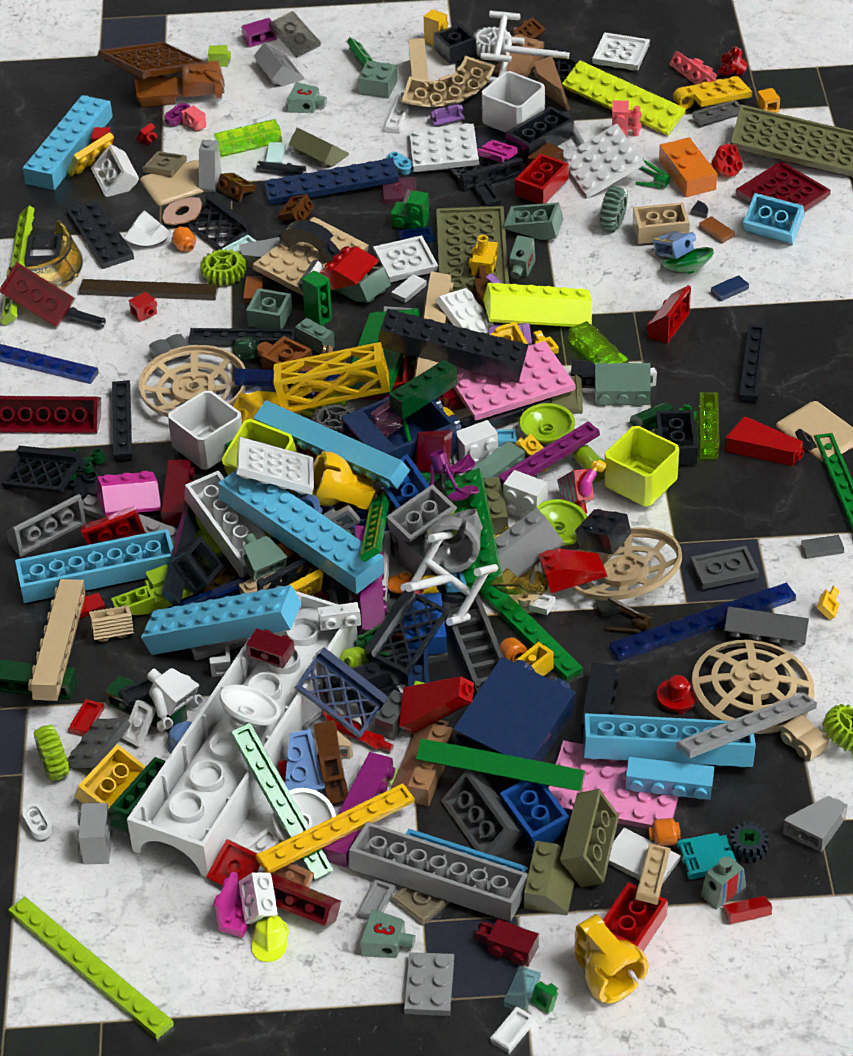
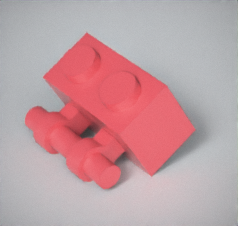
M613 100L612 126L618 124L627 138L628 130H632L633 135L638 136L641 130L640 119L642 117L640 106H634V110H629V101ZM628 118H633V122H628Z

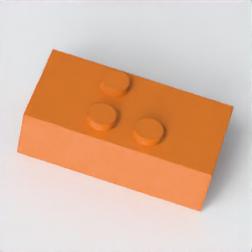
M690 137L659 145V161L685 197L716 190L717 172Z

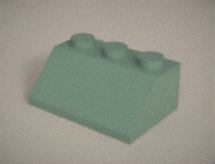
M595 363V405H650V363Z

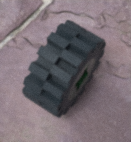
M742 822V826L737 824L735 828H732L729 844L731 846L730 850L735 854V859L741 858V862H745L746 859L748 863H752V859L755 862H759V858L763 859L768 852V832H766L764 827L760 829V824L758 823L756 826H753V822H749V825H746V822Z

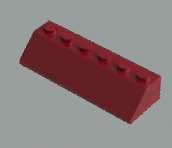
M0 396V432L98 433L101 420V397Z

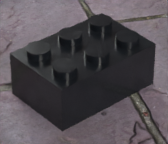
M693 410L656 411V435L678 445V465L697 464L698 444Z

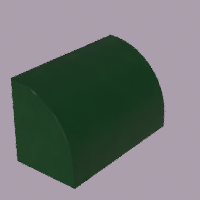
M667 402L660 403L632 415L630 423L633 426H640L651 431L655 429L656 411H673V407Z

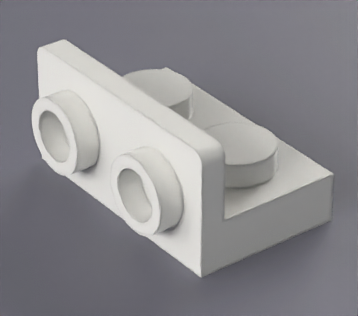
M357 602L317 608L321 631L361 625L360 609Z
M251 873L239 881L245 924H254L263 917H275L278 914L270 873Z

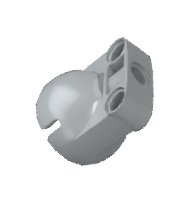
M469 509L443 517L432 523L427 531L424 532V555H426L432 542L428 541L430 534L444 531L452 532V537L441 542L432 559L438 565H442V568L449 573L461 572L469 568L479 555L483 526L476 509Z

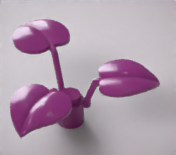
M438 450L430 454L433 462L430 465V486L434 485V470H437L438 473L444 472L448 474L455 489V492L448 495L450 501H460L479 492V488L474 485H468L461 489L458 488L452 476L453 473H463L475 467V461L469 453L452 466L448 462L445 450Z

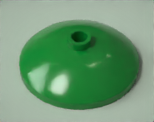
M711 247L694 248L679 258H666L663 261V265L672 271L692 274L697 272L698 268L704 266L712 258L714 250Z

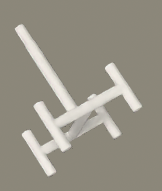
M490 11L489 17L501 18L498 35L494 37V41H496L494 54L481 53V59L502 61L499 76L506 72L508 62H511L512 56H509L510 53L569 59V52L511 46L512 43L524 45L525 38L504 36L507 19L520 20V14ZM490 77L487 83H492L497 77Z
M444 531L428 536V541L432 542L411 582L402 584L401 590L404 591L406 589L407 592L448 582L467 597L456 616L446 619V624L451 626L470 620V614L467 613L488 574L497 572L498 566L492 564L476 568L474 574L478 577L470 589L432 560L441 542L451 538L453 535L451 531ZM428 567L439 575L421 580Z

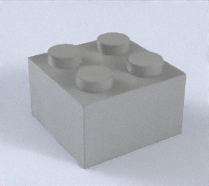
M82 803L81 812L77 814V823L80 826L75 831V840L79 842L78 855L82 856L83 864H109L113 828L110 826L108 803Z

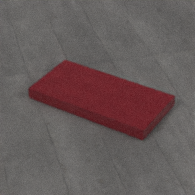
M18 262L15 263L0 287V293L58 328L76 299Z

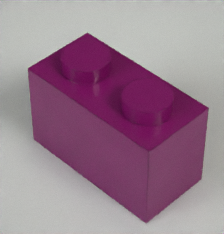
M270 18L241 25L242 39L249 48L261 45L264 42L268 43L278 40L277 27Z

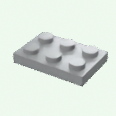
M409 952L405 1014L450 1016L454 954Z

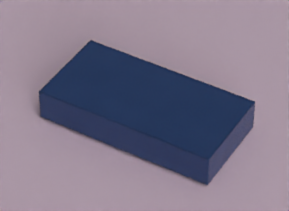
M737 275L711 287V293L720 301H723L749 289V283L740 275Z

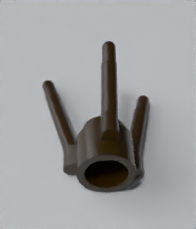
M611 597L608 598L610 602L621 607L620 612L633 617L632 626H635V628L606 627V631L630 632L639 635L641 631H648L651 617Z

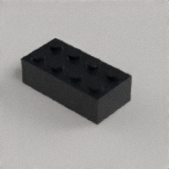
M550 106L507 131L505 144L517 147L518 154L516 155L527 161V157L549 142L557 146L572 137L574 119Z

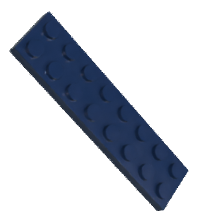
M384 158L382 160L351 164L349 166L335 167L333 169L302 173L294 176L272 178L264 181L269 205L288 202L291 197L307 194L311 198L399 182V176L393 158Z

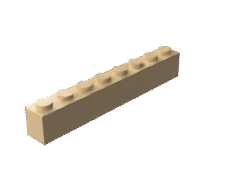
M60 579L59 586L55 587V600L51 601V612H48L47 616L48 625L44 626V639L41 638L40 652H37L36 655L37 664L33 666L32 670L33 679L29 680V691H32L33 700H58L85 599L84 580Z

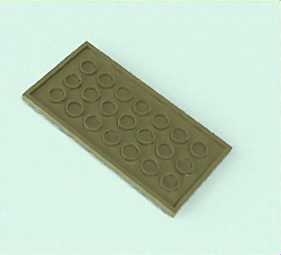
M740 106L730 143L731 145H736L738 150L853 177L852 130L750 106Z
M503 206L437 209L439 273L451 275L450 282L454 283L452 292L465 288L470 291L475 276L471 275L469 258H472V249L476 247L479 235L488 236L489 242H498V258L493 274L502 284H509Z

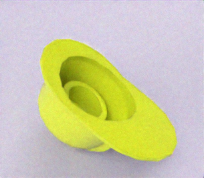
M277 915L275 917H263L257 921L253 931L252 953L258 960L274 962L285 954L289 934L286 922Z

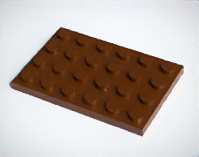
M165 42L98 50L97 55L104 62L112 63L117 68H123L127 73L135 74L140 79H146V77L156 78L159 75L179 74L185 65L208 63Z

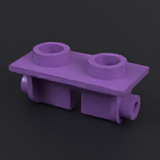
M459 104L448 106V112H446L445 107L433 109L429 116L434 126L465 119L461 113L463 107Z

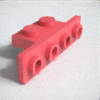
M675 51L669 65L695 85L716 81L717 74L713 72L711 67L703 65L702 60L698 58L694 60L689 59L680 52Z

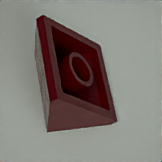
M452 430L417 432L415 465L419 470L431 472L430 465L433 462L430 454L438 450H445L450 464Z

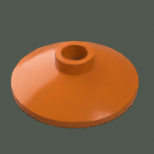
M402 572L389 577L387 589L402 594L401 585L411 582L413 575L408 572Z

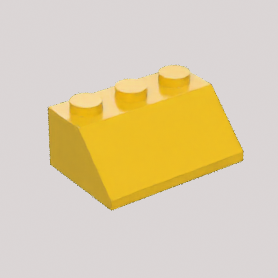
M117 744L78 785L74 797L81 803H108L110 807L146 766Z

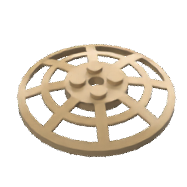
M190 345L169 350V352L161 354L149 362L143 369L139 379V391L143 402L151 410L165 417H168L169 411L165 410H174L177 408L175 406L181 403L184 404L203 391L215 393L216 391L225 390L221 397L225 401L231 392V388L242 385L236 396L227 402L233 406L239 393H244L247 386L246 369L240 359L227 350L208 345ZM198 354L213 355L224 360L219 366L198 362ZM191 355V363L179 365L171 370L164 364L174 358ZM230 363L238 369L242 379L231 382L229 375L224 369ZM156 368H159L164 373L159 379L157 387L146 385L149 376ZM198 368L212 370L213 372L209 375L198 371ZM191 369V372L184 373L180 376L176 375V373L180 371ZM221 375L226 384L215 386L214 379ZM170 378L174 381L172 388H162L167 379ZM145 391L156 393L162 405L156 407L149 402ZM162 394H173L175 400L168 403Z
M642 527L631 528L632 533L624 541V547L618 548L613 555L580 550L578 548L576 551L598 553L608 577L601 578L605 583L599 586H595L592 581L588 582L587 585L591 589L583 590L578 586L571 588L584 597L609 601V597L615 600H623L646 594L665 584L678 571L682 562L681 547L673 536L664 531ZM641 537L659 540L654 548L632 546V538ZM665 544H668L675 551L677 558L666 562L664 556L659 551ZM632 552H643L647 554L643 557L638 554H632ZM624 553L623 555H619V556L614 557V558H612V559H610V560L608 559V558H610V557H612V556H615V555ZM656 557L660 564L649 567L648 561ZM674 565L666 575L660 578L663 575L665 568ZM658 571L652 580L646 579L649 573ZM638 583L642 584L640 587L628 590L630 586ZM611 586L620 588L619 591L604 590Z
M735 640L714 646L699 658L692 673L691 686L693 695L703 711L714 720L731 721L735 719L722 713L729 704L741 710L755 712L773 705H762L761 700L772 696L778 702L791 698L796 693L797 685L808 688V696L814 699L815 695L813 679L805 665L783 648L762 641ZM738 646H745V647H746V648H744V649L733 650V651L728 652V653H726V654H722V653H719V652H718V651H721V650H723V649L731 648V647H738ZM754 647H759V648L771 650V651L776 652V653L781 654V655H780V656H777V655H775V654H773V653H770V652H768V651H764V650H760V649H755ZM743 653H747L748 659L739 662L731 658ZM756 654L768 656L773 660L768 663L757 660ZM709 656L718 659L713 666L711 675L699 677V670L704 660ZM790 660L797 665L808 681L796 678L793 669L786 661ZM723 662L732 666L730 673L718 674V670ZM781 664L787 670L789 676L778 675L775 667ZM719 681H729L732 690L727 694L722 689ZM712 682L716 693L722 698L715 707L704 696L700 684ZM779 682L791 684L786 696L778 690ZM739 695L745 699L753 700V705L735 700V698ZM794 718L758 731L756 734L779 732L783 725Z

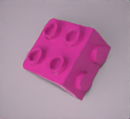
M232 872L229 878L224 880L223 889L220 894L216 895L213 906L216 910V921L218 922L219 931L243 938L250 924H245L238 875Z

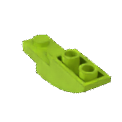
M186 583L182 598L193 595ZM146 585L111 598L116 608L128 605L131 615L150 614L158 609L174 607L162 596L164 585L153 589Z

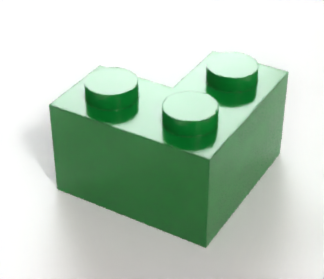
M412 191L406 203L396 202L391 212V227L424 232L429 221L428 193Z

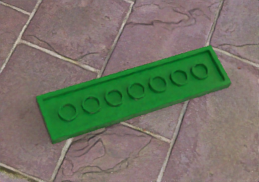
M477 468L455 477L454 480L460 489L468 485H474L479 488V492L470 495L466 499L451 502L457 507L454 513L476 509L483 526L479 555L469 568L462 571L467 586L471 589L478 577L474 574L476 568L492 564L498 566L497 572L488 574L479 590L481 591L503 582L504 579L481 470ZM451 480L446 481L445 488L448 498V495L455 492Z

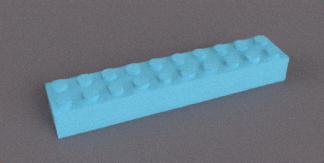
M236 470L218 482L221 501L355 594L384 574V556L379 553L363 562L360 558L362 541L287 490L270 483L262 484L256 479H244L236 474Z

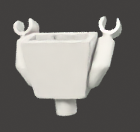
M171 668L164 674H161L156 669H152L147 675V679L153 683L149 695L155 704L158 717H161V720L157 722V728L161 732L173 726L172 719L167 718L166 715H173L187 703L191 709H195L203 701L201 695H196L199 684L194 682L188 675L181 674Z

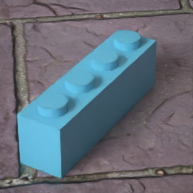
M629 757L626 790L711 800L714 766Z

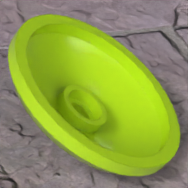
M552 403L537 404L523 412L520 417V429L526 437L532 434L539 443L551 444L575 429V418L563 406Z
M561 499L548 500L536 507L564 542L563 545H571L578 542L575 530L587 518L582 508L570 501Z

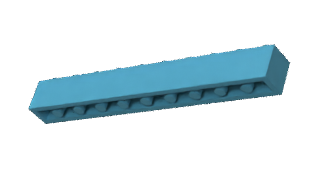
M267 400L254 416V419L260 423L291 434L293 441L304 450L308 448L317 456L321 455L323 451L338 454L346 460L355 473L359 475L363 473L370 480H378L385 487L389 488L392 486L398 489L410 471L400 459Z

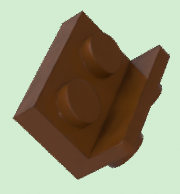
M532 17L528 21L525 19L520 24V27L516 26L511 31V36L514 37L517 34L536 39L546 29Z
M234 172L220 173L217 189L237 201H242L243 194L255 192L256 185Z
M307 194L293 196L288 200L277 217L279 221L305 220L314 206Z

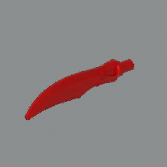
M322 710L327 721L335 720ZM335 720L336 728L339 732L368 744L374 750L384 749L388 752L393 750L394 745L386 742L382 735L365 730L363 735L358 738ZM352 720L353 726L360 730V723Z

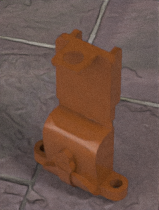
M210 61L207 64L185 65L181 70L182 77L180 78L171 76L137 80V75L134 74L137 100L140 101L141 107L176 104L178 96L191 97L215 94L216 99L222 98V94H225V81L219 61Z

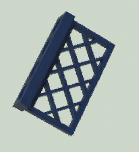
M323 647L316 652L312 662L294 688L360 738L381 705L386 702L388 696ZM316 663L323 667L324 675H315L314 666ZM331 677H336L339 680V688L331 687ZM325 678L327 689L318 690L316 679ZM305 680H312L313 691H308L302 686ZM346 690L354 691L356 700L348 701ZM334 691L342 692L343 702L334 701ZM328 692L330 703H323L319 693ZM363 702H368L374 707L371 713H364ZM357 703L359 714L351 715L349 704ZM344 705L346 716L337 714L336 706ZM360 717L362 724L360 730L353 726L352 718Z

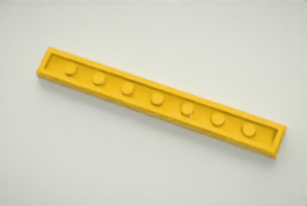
M402 783L256 854V859L266 873H272L364 828L367 822L374 823L413 804L415 798Z

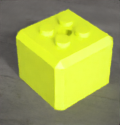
M248 419L242 423L223 455L222 462L227 475L236 470L237 448L240 437L298 452L291 434L253 419Z
M632 426L605 452V487L642 506H651L678 478V445L640 426Z

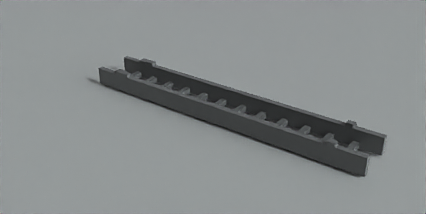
M431 570V574L433 576H437V574L433 570ZM478 593L468 609H476L478 616L470 618L469 621L451 626L448 625L469 681L474 683L475 696L481 688L480 685H483L488 676L477 678L475 671L496 666L500 658L504 657L499 649V643ZM442 600V606L450 612L446 619L453 617L454 613H458L461 605L449 607L448 602ZM481 623L484 629L465 635H460L458 630L459 627ZM487 637L489 645L466 650L464 642ZM493 651L495 659L471 663L469 656Z

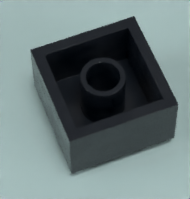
M461 24L433 33L434 50L449 64L462 60L465 56L470 57L476 54V38Z
M594 509L575 530L580 550L612 555L632 533L626 513Z

